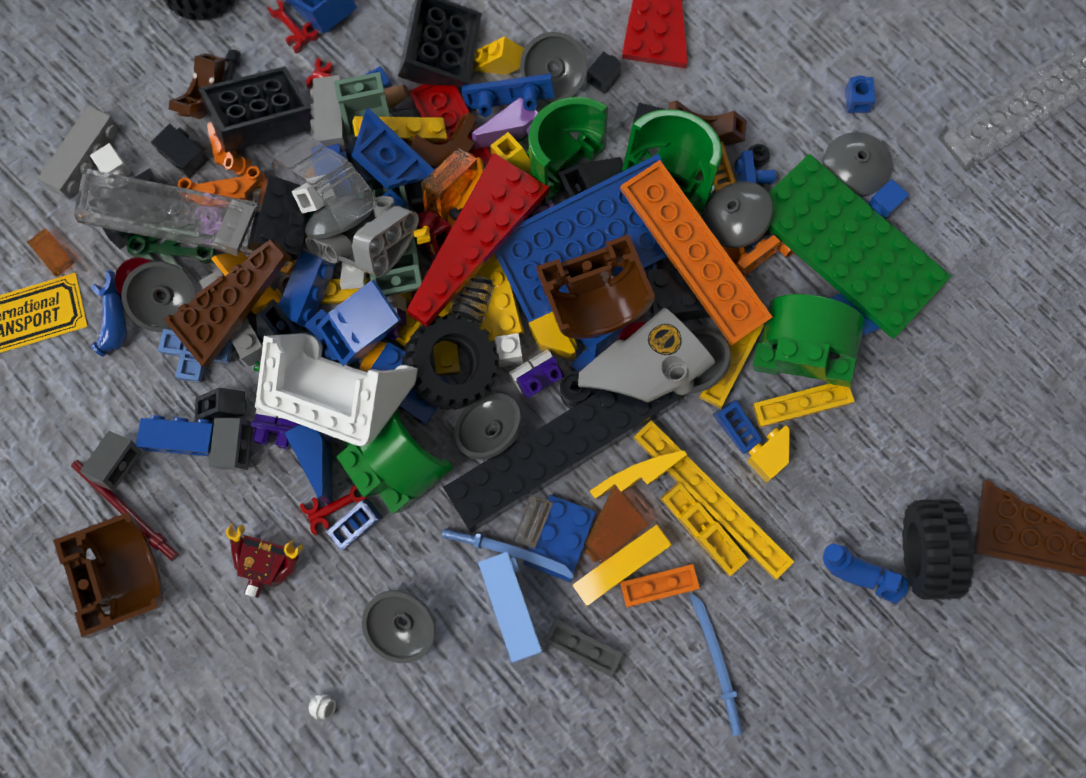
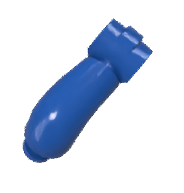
M110 270L106 271L104 287L97 284L91 286L97 295L103 297L100 337L97 339V342L91 344L92 349L102 357L107 355V351L110 352L112 349L119 350L127 339L122 296L115 286V272Z
M830 544L824 551L823 562L829 572L835 577L874 590L875 585H878L875 594L894 604H897L902 597H906L909 589L907 586L908 579L903 575L886 567L882 574L880 573L882 567L854 556L842 545Z

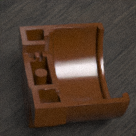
M629 234L606 242L605 248L560 263L559 259L536 266L537 276L543 292L548 298L559 330L564 336L569 338L588 339L617 331L640 318L651 307L655 298ZM613 267H623L624 269L615 277ZM565 285L567 293L560 292V287Z
M124 513L53 540L59 562L64 565L77 609V612H74L81 637L89 639L114 629V625L161 607L163 590L155 558L142 529L129 513ZM89 548L96 559L91 560L87 558L86 552Z

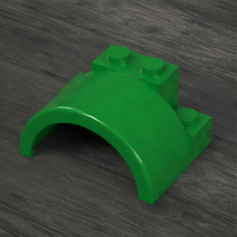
M568 97L550 103L534 118L529 129V148L526 154L530 159L532 177L549 187V193L544 198V205H547L561 191V181L558 179V172L576 165L583 157L592 161L606 148L608 106L586 97ZM570 132H580L577 140L570 134Z
M662 109L641 116L632 124L622 171L651 158L652 156L648 149L659 148L656 155L659 154L665 168L693 207L703 213L707 203L713 196L716 187L713 183L722 159V144L717 133L700 117L681 110ZM703 175V180H698Z
M788 294L774 298L768 307L772 318L765 322L761 341L757 343L753 360L754 371L773 375L785 373L826 380L827 384L851 388L865 325L863 315L845 303L822 296ZM778 343L777 350H775L772 345ZM830 351L840 355V358L830 360Z
M397 409L372 443L357 446L344 441L347 448L337 456V459L362 496L368 497L379 494L392 514L403 512L453 469L448 460H441L432 456L415 442L403 426Z

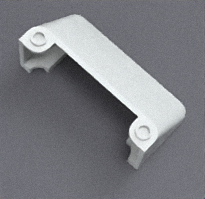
M308 333L264 336L257 388L258 406L263 411L357 446L368 445L374 441L416 381L417 368L408 365H401L395 370L387 371L373 369L368 370L367 373L322 358L321 341L316 336Z

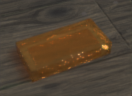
M46 228L27 241L29 246L56 277L75 263Z

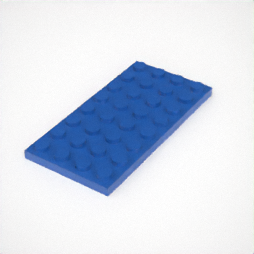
M659 154L523 221L495 252L528 322L552 312L548 298L545 296L537 276L536 266L559 259L560 263L605 248L606 242L628 234L643 268L667 257L620 190L622 184L659 160L662 162ZM613 267L615 277L624 269L623 267ZM565 285L560 287V292L567 293Z

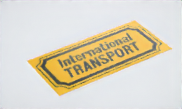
M76 272L0 295V353L88 327Z

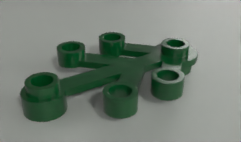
M164 221L147 236H132L127 242V250L131 256L147 258L154 262L150 253L159 254L164 262L181 268L187 275V271L180 267L172 256L197 258L201 263L208 264L213 261L211 258L216 255L215 250L207 243L199 244L196 248L176 246L185 239H194L197 236V230L192 224H185L180 231L174 234L175 227L169 221ZM170 226V229L167 232H164V229ZM192 229L190 234H186L187 230ZM163 235L170 237L161 244H153ZM139 245H143L141 249L137 250ZM206 253H210L207 258H204Z

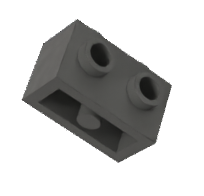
M241 418L214 419L209 467L222 470H248L253 428L250 426L251 421Z
M108 431L90 458L86 460L80 472L92 483L114 492L142 451L136 447L132 440Z

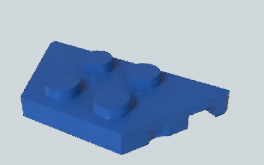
M369 108L366 109L352 157L388 190L430 179L436 174V171Z

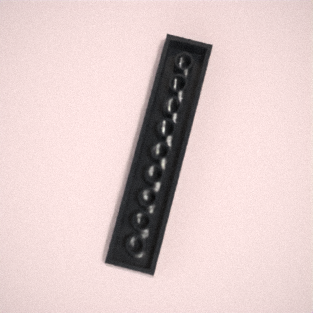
M603 389L509 446L502 453L491 457L445 485L443 489L466 527L472 533L644 427L651 420L653 421L677 406L679 398L674 391H671L650 402H645L625 394Z

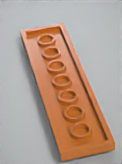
M660 160L620 186V190L731 346L772 318V315Z

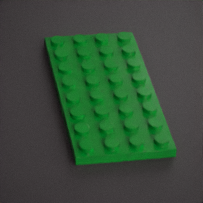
M808 154L768 192L774 208L772 222L768 230L892 339L898 336L951 277L949 273L883 216H880L869 204L811 154Z

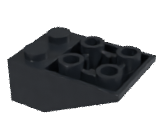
M621 157L579 163L558 172V179L561 181V191L565 199L567 200L623 172L624 163Z

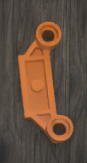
M210 120L207 128L215 164L224 166L226 169L234 171L237 175H245L246 170L252 166L251 160L238 157L236 150L225 153Z
M250 166L246 170V174L241 177L200 184L192 182L189 178H181L178 181V187L185 200L189 202L197 201L202 208L226 205L231 203L232 200L248 201L247 196L253 190L261 189L262 183L267 177L258 167Z
M773 235L769 239H762L752 252H746L741 255L737 260L736 267L745 277L778 251L785 258H789L794 252Z

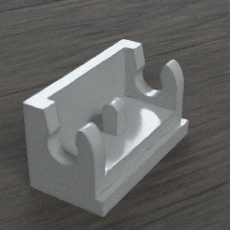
M232 200L229 203L212 247L238 256L255 216V207Z

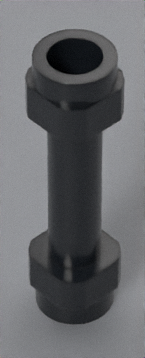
M229 49L225 57L227 68L224 81L234 79L236 66H240L241 53L234 49Z

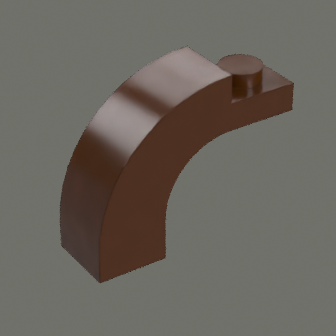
M207 53L194 56L191 84L185 94L169 100V110L176 111L178 115L183 117H193L200 120L204 118L208 113L198 88L223 82L226 59Z
M677 100L669 102V109L685 111L706 121L715 130L724 146L745 141L747 120L737 112L731 111L721 115L707 116L691 111Z
M471 113L462 115L453 135L443 145L432 144L418 135L411 136L407 144L432 168L452 164L464 157L475 143L468 139L467 136L470 137L476 128L474 122L477 117Z

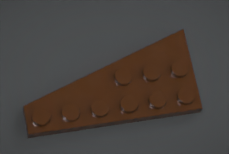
M267 241L252 252L245 262L241 265L236 264L231 268L230 273L226 276H220L197 293L195 299L188 304L181 305L178 308L179 311L173 315L166 316L163 320L202 367H209L290 256L277 241Z
M987 479L982 482L974 554L1086 577L1085 533L1076 531L1067 526V523L1032 504L1025 503L1009 491H1003Z

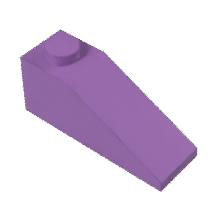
M521 97L473 132L472 141L475 143L472 149L489 147L507 132L516 141L522 140L529 134L531 123L538 112L536 110H525L523 99Z

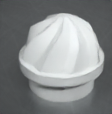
M327 694L316 695L309 703V713L316 720H329L334 714L336 702Z

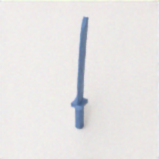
M444 528L442 532V538L467 544L470 543L473 547L479 549L483 547L500 553L508 552L510 556H515L516 558L547 568L568 578H574L572 572L564 564L506 543L485 538L482 534L476 533V535H471Z
M691 593L689 597L715 665L723 693L721 694V699L725 700L732 734L733 736L742 735L743 731L735 702L737 693L736 691L733 692L726 665L704 604Z

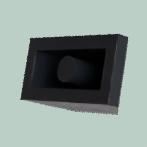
M274 299L256 314L257 337L262 343L264 336L299 333Z
M218 387L196 397L195 421L198 419L214 421L215 418H238L245 415L247 408L245 391Z

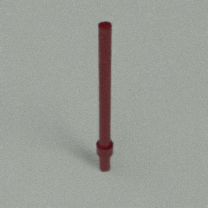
M75 460L71 464V467L121 514L129 513L137 521L145 537L149 540V544L155 550H160L170 561H174L179 554L167 543V539L161 533H156L118 496L86 478L80 472L84 465L79 460Z

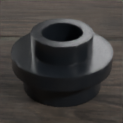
M755 144L748 149V151L753 152L754 166H764L769 161L770 152L765 145ZM759 154L762 158H756L754 155Z

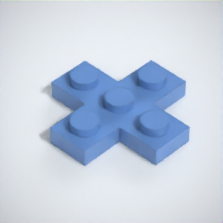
M163 329L158 352L166 355L180 356L175 378L201 383L205 367L199 364L172 330ZM231 339L228 340L213 360L214 362L230 363L234 346Z

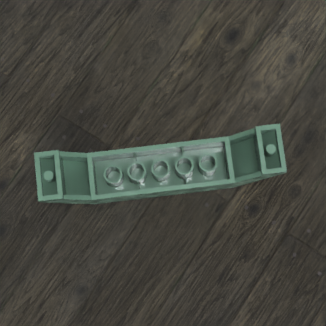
M380 72L334 81L348 143L351 137H355L352 122L354 116H364L367 108L378 117H391ZM356 182L358 197L370 200L371 203L374 199L381 197L388 191L383 186L382 189L360 193ZM406 185L392 188L407 203L408 207L406 209L410 210ZM414 236L403 256L391 270L381 277L370 274L371 280H375L385 297L418 290L422 283L421 260L417 240Z

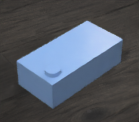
M508 552L478 562L511 662L517 663L542 654L543 651L515 573L519 571L515 556L510 558Z

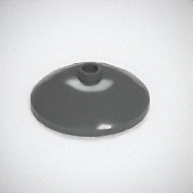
M561 32L540 34L528 43L522 53L520 60L521 78L544 74L552 75L555 98L544 99V101L554 102L572 97L579 91L586 79L588 66L585 52L581 45L567 34ZM553 63L559 65V69L556 72L551 70Z
M861 132L846 133L834 139L827 147L822 162L823 166L859 197L872 195L884 187L891 176L893 166L887 147L876 137ZM858 155L863 156L865 159H860Z
M747 181L731 183L718 190L711 197L706 205L703 221L721 246L727 248L744 247L757 241L769 228L774 213L773 203L767 191L756 183Z
M330 197L323 202L325 206L314 212L306 225L305 232L310 239H323L340 234L365 220L372 213L373 205L370 200L362 197Z
M162 261L148 262L134 269L126 278L122 288V303L128 316L137 325L149 331L162 332L163 329L172 330L163 319L179 311L178 308L181 305L188 304L195 299L196 290L190 277L181 268ZM158 291H164L166 297L163 299L159 298L157 295Z
M710 330L691 331L713 357L715 364L699 378L695 377L693 379L694 387L687 394L699 393L713 387L727 373L731 363V350L726 340L720 334Z
M501 393L484 395L481 399L468 405L459 416L454 431L457 447L462 453L473 459H488L502 453L514 442L519 434L522 425L521 409L515 400L508 395Z
M388 590L379 593L367 604L362 615V630L367 643L379 656L391 662L411 663L417 661L430 650L434 643L436 626L433 615L427 605L411 593L401 590Z

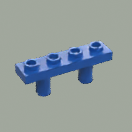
M551 74L462 86V94L467 109L478 108L479 114L483 117L491 115L492 106L512 104L520 97L523 99L524 109L527 111L536 109L537 100L555 98Z
M743 150L735 161L734 168L735 173H738V182L774 184L776 180L775 170H756L754 168L752 151ZM763 235L757 241L747 246H756L763 238Z

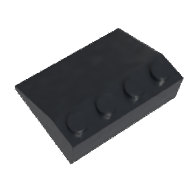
M415 0L410 13L397 77L417 84L469 85L482 13L448 0Z
M286 66L198 88L217 138L225 153L311 129V108Z

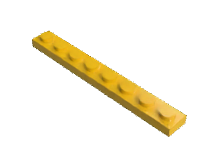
M652 420L633 438L652 458L682 451ZM688 456L667 471L676 482H680L694 500L699 502L707 513L774 580H777L794 563Z

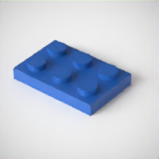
M549 495L547 502L552 503L551 508L548 506L550 511L549 513L546 512L548 516L545 514L546 517L544 518L546 521L543 519L544 522L542 523L544 526L541 524L542 527L540 528L542 531L539 529L540 532L538 533L540 536L538 540L535 539L537 542L530 546L528 551L564 564L574 574L596 511ZM528 561L523 563V565L569 583L571 582V578Z

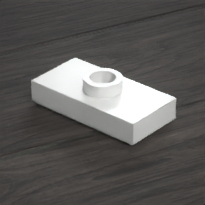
M342 262L341 289L362 288L365 285L366 272Z

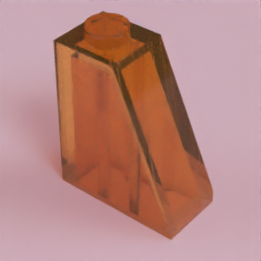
M458 148L421 182L425 211L434 210L445 220L448 218L449 210L455 208L478 175L477 159L471 153Z
M617 486L612 489L585 543L587 547L585 553L593 563L596 561L599 564L605 562L648 526Z

